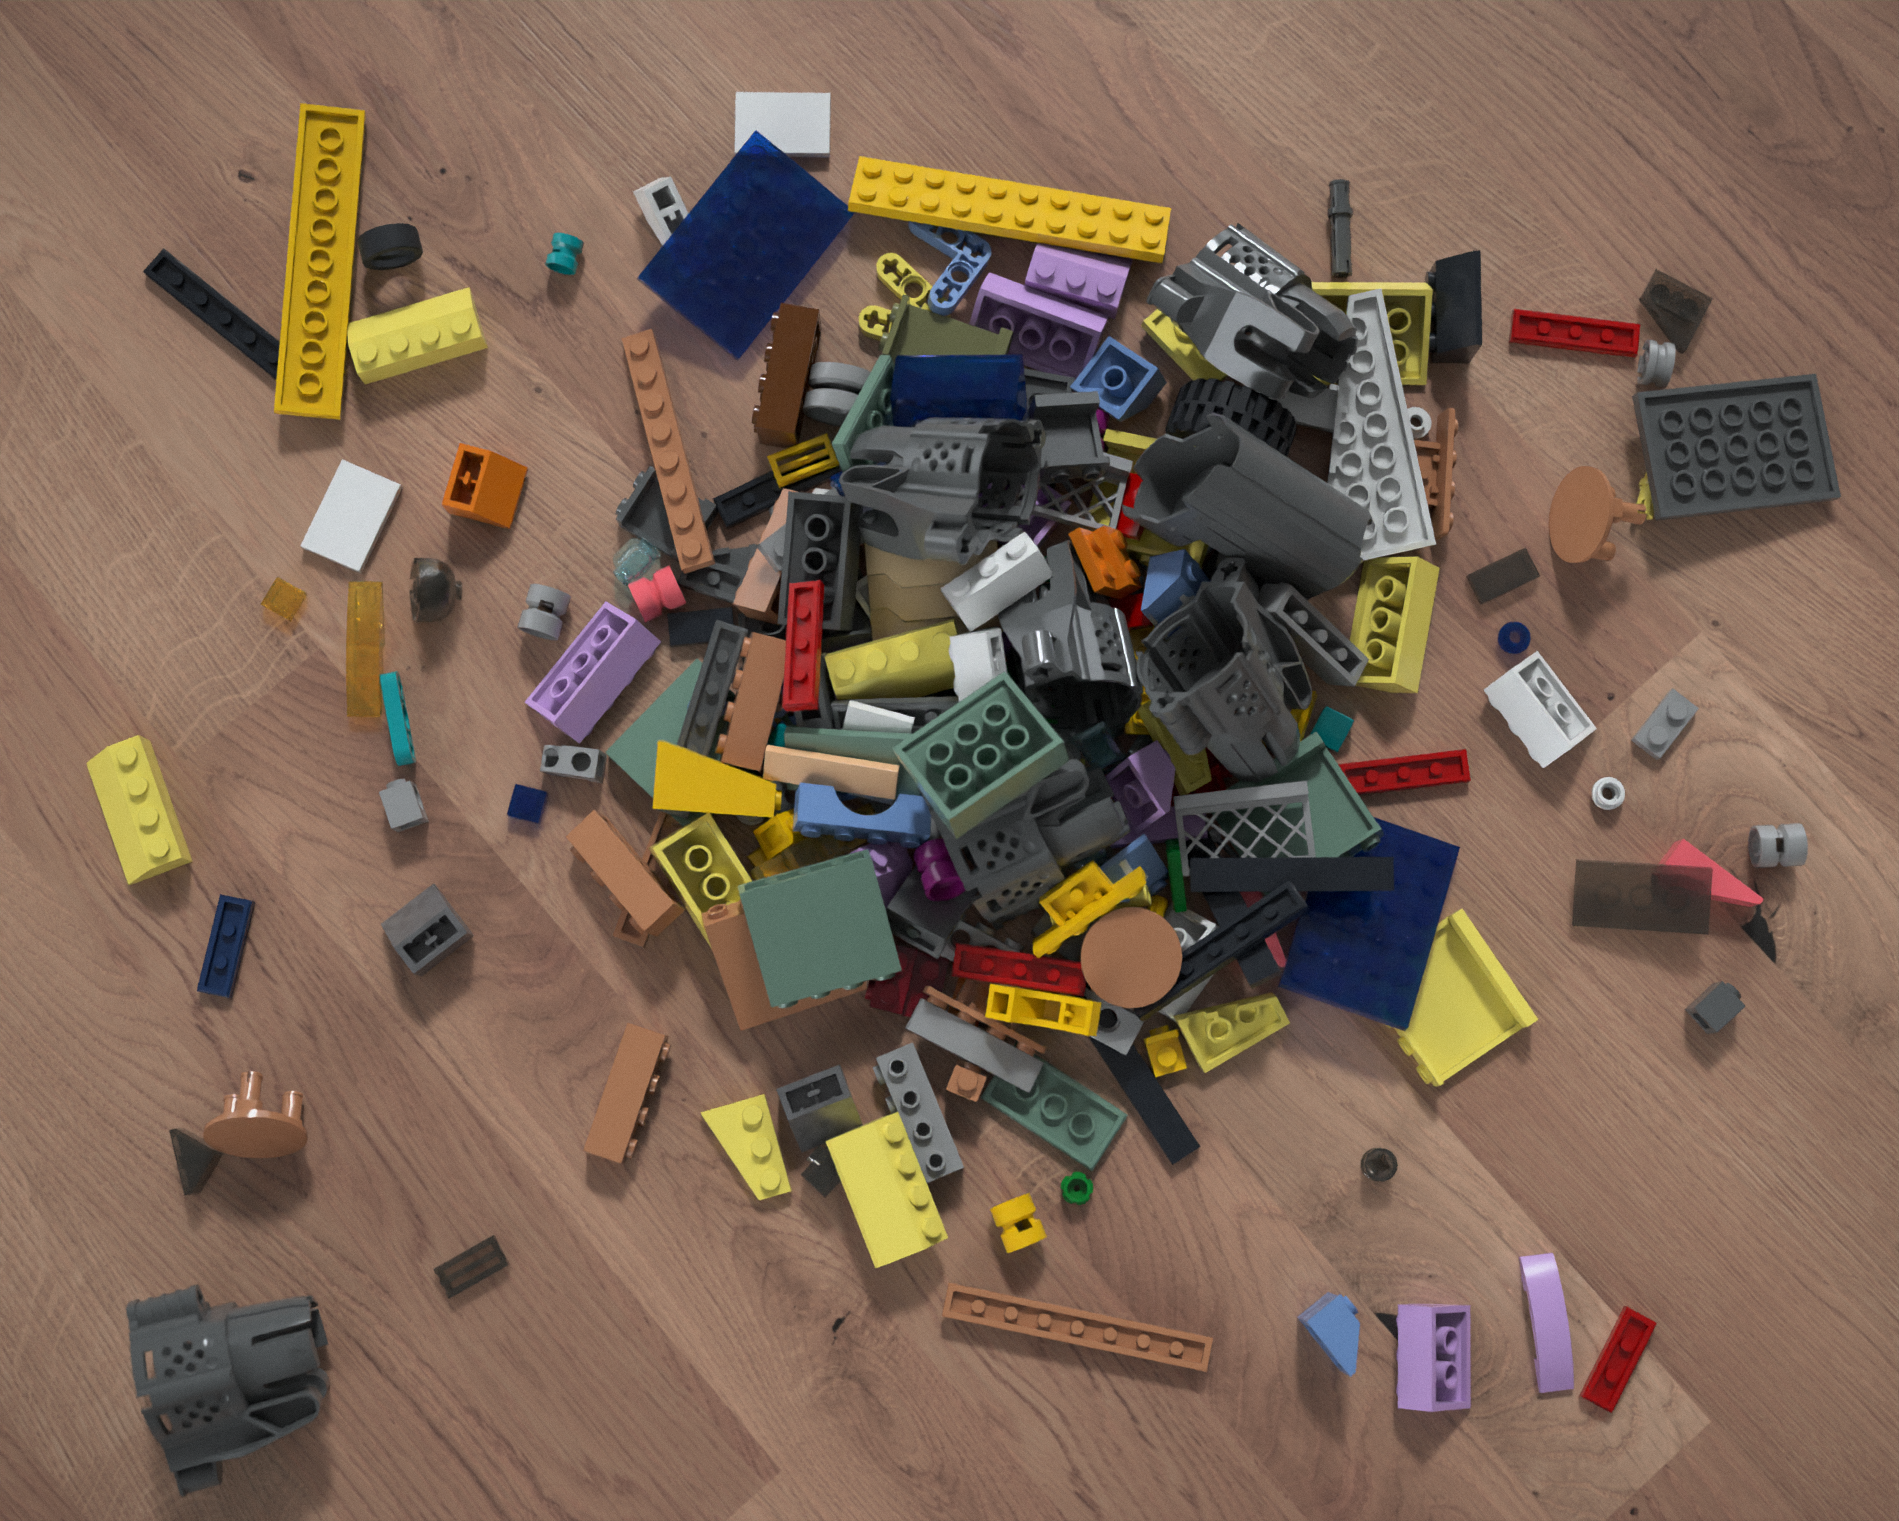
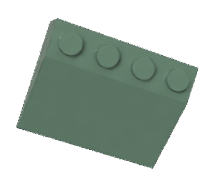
M1005 671L892 748L937 815L956 839L1069 761L1063 740Z

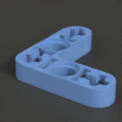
M908 221V227L915 236L953 259L931 288L928 297V307L932 312L943 316L949 315L956 309L987 267L991 257V247L989 243L971 231L939 226L936 234L932 232L933 229H936L935 225ZM945 232H952L957 236L958 241L956 243H947L942 239L941 235ZM963 242H966L967 245H964L963 250L961 251L960 249L963 245ZM976 251L982 253L981 256L978 255L976 258L971 256V253L974 254ZM955 271L964 272L968 280L958 283L952 279L951 274ZM948 288L951 291L948 301L939 303L937 299L942 298Z

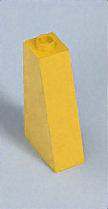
M658 740L653 809L774 818V810L781 809L782 790H776L775 782L665 740Z

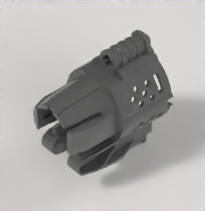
M1237 223L1236 227L1232 224L1229 225L1227 229L1216 235L1189 263L1178 265L1172 275L1157 279L1146 301L1149 305H1155L1159 311L1171 319L1174 326L1188 335L1202 356L1214 367L1247 387L1274 399H1284L1288 392L1307 398L1318 396L1327 386L1316 378L1334 384L1348 368V361L1351 355H1355L1357 351V329L1346 314L1312 290V281L1303 270L1239 223ZM1227 244L1232 245L1221 257L1217 255Z
M933 417L917 423L915 427L880 426L863 432L855 441L850 455L853 459L886 462V465L854 466L840 476L839 482L849 502L873 509L863 513L857 520V526L863 541L867 545L910 559L925 560L930 558L934 560L956 561L960 565H965L972 554L980 555L990 540L1011 541L1023 533L1022 528H1018L1019 524L1030 525V518L1038 495L1041 449L1045 445L1046 435L1040 420H1030L1027 423L1026 421L1016 419ZM990 483H993L992 487L990 489H987L988 485ZM1025 485L1021 506H1016L1020 486Z
M1068 540L1047 548L1045 560L1054 576L1050 578V583L1039 585V600L1036 590L1033 589L998 613L1002 629L1012 643L1011 656L1015 683L1044 718L1058 721V724L1048 723L1057 734L1068 733L1078 739L1095 738L1097 741H1106L1121 736L1124 733L1123 727L1141 706L1143 688L1137 675V663L1125 614L1119 609L1111 607L1109 596L1094 593L1073 544Z
M1241 557L1226 558L1220 562L1211 582H1202L1193 601L1165 618L1153 629L1147 638L1142 640L1147 649L1144 654L1143 652H1136L1138 656L1136 670L1140 682L1145 687V693L1152 701L1149 707L1154 717L1160 718L1185 754L1194 755L1207 747L1236 779L1241 782L1253 781L1257 783L1278 773L1275 763L1263 745L1262 740L1282 766L1288 765L1295 756L1300 744V733L1298 724L1290 712L1292 709L1305 710L1308 708L1312 699V687L1296 644L1286 627L1257 602L1259 586L1247 569L1245 559ZM1178 626L1182 627L1175 633H1173L1165 642L1163 641V639L1175 628H1177Z
M1068 733L1058 734L1066 748L1069 758L1067 763L957 839L919 789L942 835L966 892L978 887L979 895L971 898L972 903L979 913L988 922L993 924L996 931L1004 927L1003 923L1009 920L1013 921L1022 914L1026 915L1033 909H1039L1042 906L1039 902V897L1067 878L1066 869L1113 844L1131 832L1120 802L1113 803L1111 799L1115 795L1101 767L1095 765L1085 768L1082 762H1080L1081 754L1077 740ZM961 848L963 849L967 859L971 861L972 865L974 866V870H970Z
M196 1284L188 1289H178L173 1293H164L155 1298L149 1297L144 1301L136 1299L127 1304L126 1314L129 1321L131 1365L136 1397L139 1398L146 1395L150 1397L151 1407L143 1408L141 1413L152 1435L164 1449L170 1472H174L182 1497L188 1493L222 1484V1460L240 1458L310 1423L318 1416L323 1402L322 1399L325 1397L329 1387V1377L324 1370L317 1368L320 1365V1360L316 1348L328 1345V1340L319 1310L314 1308L318 1306V1303L313 1296H295L239 1307L234 1301L211 1307L207 1301L205 1302L202 1290ZM152 1351L156 1375L153 1378H148L145 1352ZM167 1414L172 1424L171 1431L164 1425L160 1417L161 1415Z

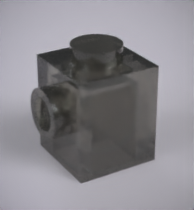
M819 1145L806 1159L810 1165L801 1175L824 1197H827L841 1180L828 1147L824 1149Z

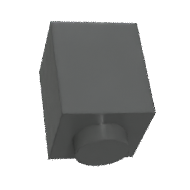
M1721 981L1709 986L1685 1010L1707 1034L1718 1033L1745 1005L1740 1000L1742 996L1739 991L1730 983L1725 984Z

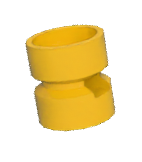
M1030 1193L1023 1194L990 1208L996 1226L1002 1227L1004 1230L1000 1236L1007 1253L1019 1250L1047 1237L1041 1220L1033 1216L1036 1208ZM1022 1220L1024 1229L1018 1231L1014 1223Z

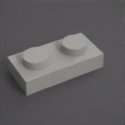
M1672 688L1631 741L1658 760L1699 708Z

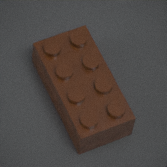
M781 302L779 313L773 312L770 331L773 332V344L767 343L764 362H767V374L760 375L758 393H761V403L754 406L752 424H754V433L758 434L760 444L789 448L799 444L805 416L802 411L806 392L810 391L808 384L812 364H815L822 326L819 309Z

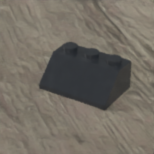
M1476 250L1437 260L1430 272H1426L1425 283L1433 289L1431 333L1429 338L1431 363H1470L1482 346L1481 251Z

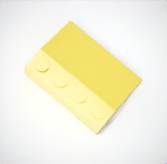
M1312 282V290L1338 307L1345 314L1348 296L1381 288L1402 385H1426L1433 289L1427 283ZM1316 378L1325 385L1332 384L1319 378Z

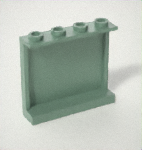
M698 659L605 752L652 798L654 796L658 740L677 744L687 713V706L691 700L702 666V662ZM729 689L726 702H733L735 694ZM724 715L720 717L708 757L720 761L721 755L715 753L720 734L726 735L729 723L723 721ZM731 765L733 767L739 768L741 770L747 771L757 776L760 775V773L756 770ZM690 811L688 820L675 815L671 816L683 827L706 813Z
M1317 732L1300 742L1295 756L1288 765L1282 766L1277 758L1273 759L1278 773L1263 779L1262 782L1239 781L1227 789L1307 781L1316 857H1352L1362 849L1364 852H1368L1381 843L1380 838L1385 835ZM1302 802L1287 804L1279 815L1295 827L1303 817ZM1282 804L1269 807L1277 812ZM1256 807L1246 819L1262 831L1274 815L1264 807ZM1249 808L1236 811L1244 816ZM1222 811L1216 817V821L1222 830L1229 835L1240 821V818L1231 811ZM1276 818L1265 834L1281 845L1292 829ZM1243 822L1232 835V838L1248 849L1259 833ZM1303 822L1298 830H1300L1303 834L1306 835L1305 825ZM1295 832L1283 848L1294 857L1308 855L1307 841ZM1262 836L1250 852L1257 858L1271 857L1278 848ZM1231 842V844L1237 851L1238 855L1241 857L1244 854V851H1242L1240 848H1238L1235 844ZM1280 851V853L1276 857L1288 856L1285 855L1282 851ZM1262 891V892H1263L1264 895L1266 896V895H1268L1269 893H1271L1272 891Z
M868 849L738 885L740 899L771 1008L775 1006L788 1008L796 1005L798 1000L810 996L812 999L828 996L832 990L842 987L845 990L860 987L863 981L874 978L878 981L887 980L895 976V972L902 971Z

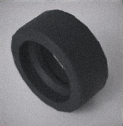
M395 223L378 226L364 232L357 241L363 265L372 270H389L404 267L417 261L423 254L418 230L410 224Z

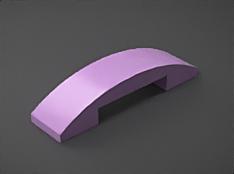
M1545 1253L1519 1257L1523 1289L1527 1291L1537 1358H1534L1539 1393L1574 1389L1573 1357L1568 1317L1554 1254Z

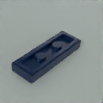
M220 894L197 992L232 999L255 905L254 901Z

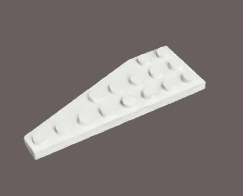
M1382 289L1348 296L1346 316L1357 329L1358 345L1355 355H1351L1348 361V368L1339 377L1328 484L1366 508L1371 514L1372 524L1366 526L1362 542L1361 558L1364 561L1435 545L1436 542Z

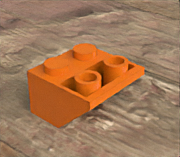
M460 443L443 497L442 506L449 514L511 529L528 468L490 450Z

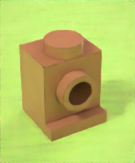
M957 1060L946 1091L977 1103L988 1072L968 1062Z

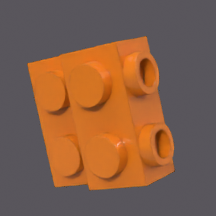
M1103 525L1095 531L1079 527L1069 533L1094 593L1122 599L1142 588L1139 581L1141 576L1140 570L1134 560L1130 559L1127 554L1126 548L1128 544L1121 531Z

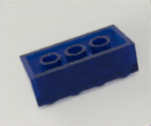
M1023 354L898 355L895 360L890 397L893 426L915 427L917 423L933 417L1016 419L1026 421L1028 418Z

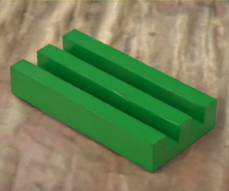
M1178 838L1167 839L1165 843L1173 911L1175 913L1187 912Z

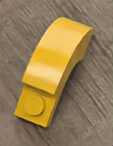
M990 984L985 1017L1010 1023L1035 1025L1087 1036H1097L1102 1003L1063 994Z

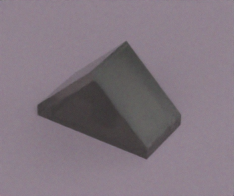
M185 1128L171 1129L169 1133L184 1196L199 1194L224 1153L212 1148L204 1139Z

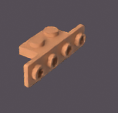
M1447 408L1438 415L1436 442L1414 440L1428 508H1432V528L1435 540H1439L1449 533L1454 520L1453 513L1450 512L1451 500L1455 493L1452 469L1457 460L1456 450H1453L1454 437L1458 431V420L1455 419L1454 408Z
M966 979L956 999L930 986H925L923 993L929 995L927 1000L929 1003L943 1010L946 1009L947 1005L959 1011L957 1017L972 1025H975L976 1021L988 1026L987 1033L1004 1041L1005 1037H1008L1018 1042L1015 1048L1032 1057L1035 1052L1039 1054L1045 1053L1047 1048L1015 1032L1019 1023H1010L985 1017L990 984L993 983Z

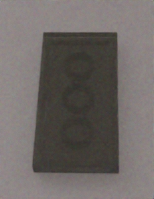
M1576 859L1572 926L1708 934L1713 869L1712 867Z

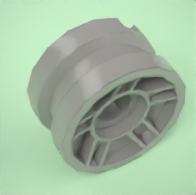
M1647 339L1642 347V350L1646 351H1644L1643 356L1640 355L1637 372L1642 373V377H1638L1637 381L1643 385H1648L1652 382L1657 387L1665 388L1673 373L1676 355L1675 344L1664 342L1662 345H1659L1657 341Z

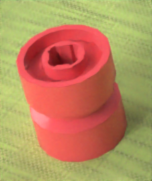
M669 565L657 570L653 574V580L651 581L642 577L628 584L645 623L661 616L663 607L671 610L687 604Z

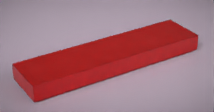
M1513 309L1511 313L1509 342L1635 358L1638 355L1641 324Z
M821 580L789 583L782 708L786 712L818 709L824 584Z
M1466 749L1338 764L1359 796L1469 783L1471 781Z
M956 943L952 969L953 977L1085 996L1087 981L1084 977L1080 961L1047 956L1037 958L1034 954Z

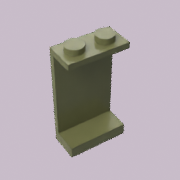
M903 294L900 304L894 303L889 321L893 322L889 333H883L878 351H881L882 355H890L896 368L992 400L1012 344L1013 331L1001 327L999 334L954 320L910 305L909 296Z

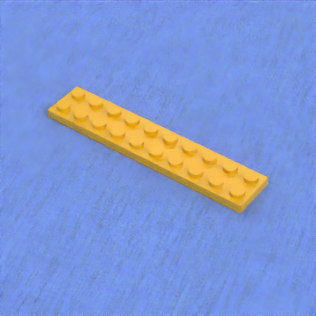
M300 103L274 401L275 414L341 420L365 110Z
M859 156L848 202V211L1156 263H1163L1171 208L862 156Z

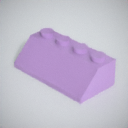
M989 272L979 289L969 325L999 334L1001 327L1013 331V340L1006 359L1041 372L1074 377L1076 380L1095 355L1109 316Z
M605 601L527 698L525 703L580 744L592 732L594 725L601 716L612 707L614 700L625 686L632 682L635 674L645 661L652 657L661 641L635 618Z

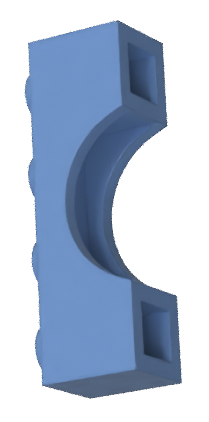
M800 783L795 793L793 831L801 832V835L806 837H819L821 834L834 835L835 839L841 841L861 838L867 839L871 844L882 845L888 841L900 843L905 848H918L930 837L931 814L923 796L899 794L895 803L885 812L871 816L860 815L852 812L841 803L833 786Z

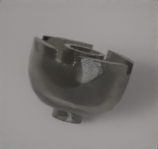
M413 558L410 571V579H414L413 590H409L412 619L415 622H434L448 617L454 609L455 601L462 599V582L455 580L453 570L447 563L441 560Z

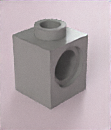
M398 779L386 784L387 789L379 792L392 830L401 832L429 822L417 785L413 782Z

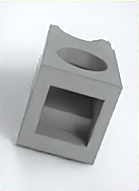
M544 745L540 772L603 783L607 754L599 749L566 745Z

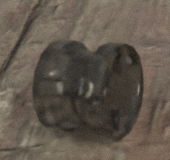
M1385 1148L1369 1149L1363 1154L1360 1162L1362 1173L1366 1178L1381 1182L1390 1180L1395 1175L1398 1166L1395 1155Z

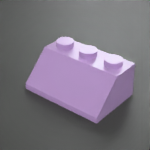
M1037 243L1025 279V286L1115 319L1133 259Z
M1398 1304L1396 1319L1398 1327V1349L1396 1353L1398 1362V1383L1396 1387L1398 1408L1429 1412L1471 1408L1470 1305Z

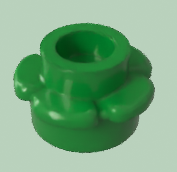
M1073 1172L1071 1176H1065L1060 1186L1063 1190V1199L1070 1204L1076 1203L1077 1205L1088 1202L1090 1199L1089 1195L1093 1193L1094 1188L1092 1181L1087 1179L1086 1175L1082 1172ZM1075 1185H1078L1080 1187V1190L1078 1192L1074 1191Z

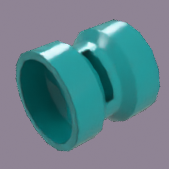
M554 233L551 240L552 253L547 255L545 266L561 274L575 275L578 268L576 258L582 253L584 242L566 233Z

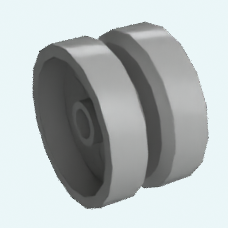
M817 362L812 364L808 384L814 390L806 392L802 412L816 421L841 427L871 372L857 366L837 362Z

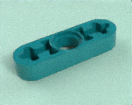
M398 671L381 674V689L396 763L398 766L415 763V749L400 675Z

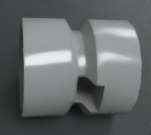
M530 584L525 600L529 607L522 610L517 628L536 637L557 641L563 626L560 616L567 613L571 596L552 587ZM538 606L552 609V613L537 610Z
M1780 824L1777 829L1773 825H1753L1748 836V851L1753 867H1775L1778 862L1784 867L1804 865L1807 859L1808 843L1802 824Z

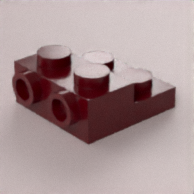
M895 944L902 971L895 972V976L887 980H869L865 999L871 1000L870 1008L911 1018L920 999L927 1001L929 995L923 993L925 986H930L942 993L950 960L940 956L937 959L928 953Z

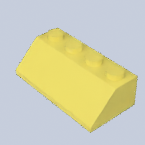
M469 287L348 323L347 329L348 345L355 369L365 385L488 348Z
M1377 557L1364 560L1350 642L1369 660L1355 686L1390 693H1418L1439 567L1419 557Z
M955 618L828 653L824 658L837 699L918 698L954 688L955 671L954 664L949 656V645L951 644L950 637L959 635Z
M140 735L131 737L106 747L86 763L128 885L193 862L150 740Z
M706 813L674 831L648 849L711 947L704 928L702 913L707 912L709 908L718 904L729 905L740 900L738 885L752 882L711 814Z
M899 1112L875 1119L825 1141L875 1268L920 1252L948 1238Z

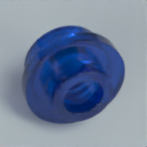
M1509 622L1499 630L1497 639L1503 651L1509 654H1519L1528 648L1531 635L1528 628L1522 623ZM1511 632H1516L1520 636L1518 643L1511 641Z

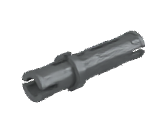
M1336 179L1329 182L1330 209L1327 211L1328 218L1331 220L1332 277L1345 278L1352 276L1350 218L1353 217V209L1350 207V181Z

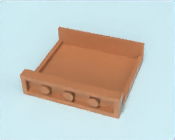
M741 899L729 905L718 904L712 906L707 912L702 913L704 928L740 1031L867 989L866 982L863 981V984L855 989L845 990L842 987L830 991L831 993L823 998L812 999L810 996L798 1000L796 1005L788 1008H779L778 1006L771 1008Z

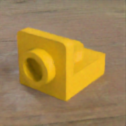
M794 808L775 815L774 818H771L753 831L768 860L779 856L796 843L810 838L801 835V832L793 831Z
M1168 1025L1149 1030L1151 1037L1145 1038L1143 1041L1153 1075L1158 1077L1186 1069L1187 1065L1179 1042L1178 1029L1170 1031Z

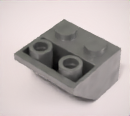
M432 884L381 923L394 949L413 974L423 976L474 936L435 884Z
M840 1065L776 1089L801 1152L825 1144V1141L863 1125Z

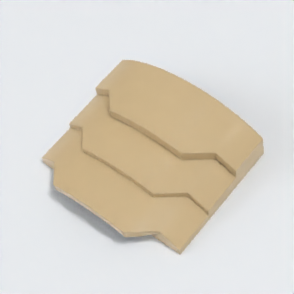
M990 540L980 555L972 554L965 565H960L956 561L934 560L930 558L925 560L910 559L882 551L866 543L864 544L873 641L954 618L959 634L970 632L941 592V588L997 551V540ZM998 614L973 630L998 626L1001 629V633L1004 632Z

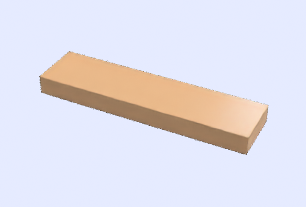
M767 745L763 779L798 785L800 783L833 786L836 791L895 800L900 765Z

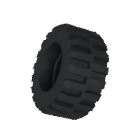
M1204 378L1191 380L1180 388L1165 428L1166 434L1181 439L1189 437L1211 427L1206 419V415L1217 413L1224 415L1286 457L1288 456L1297 431V425L1291 412L1287 408H1283L1282 404L1277 400H1272L1268 396L1258 393L1247 386H1239L1234 382H1223L1213 378L1208 380Z

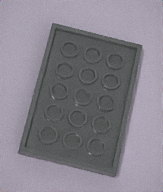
M1816 374L1637 392L1632 396L1656 521L1834 501L1841 497Z

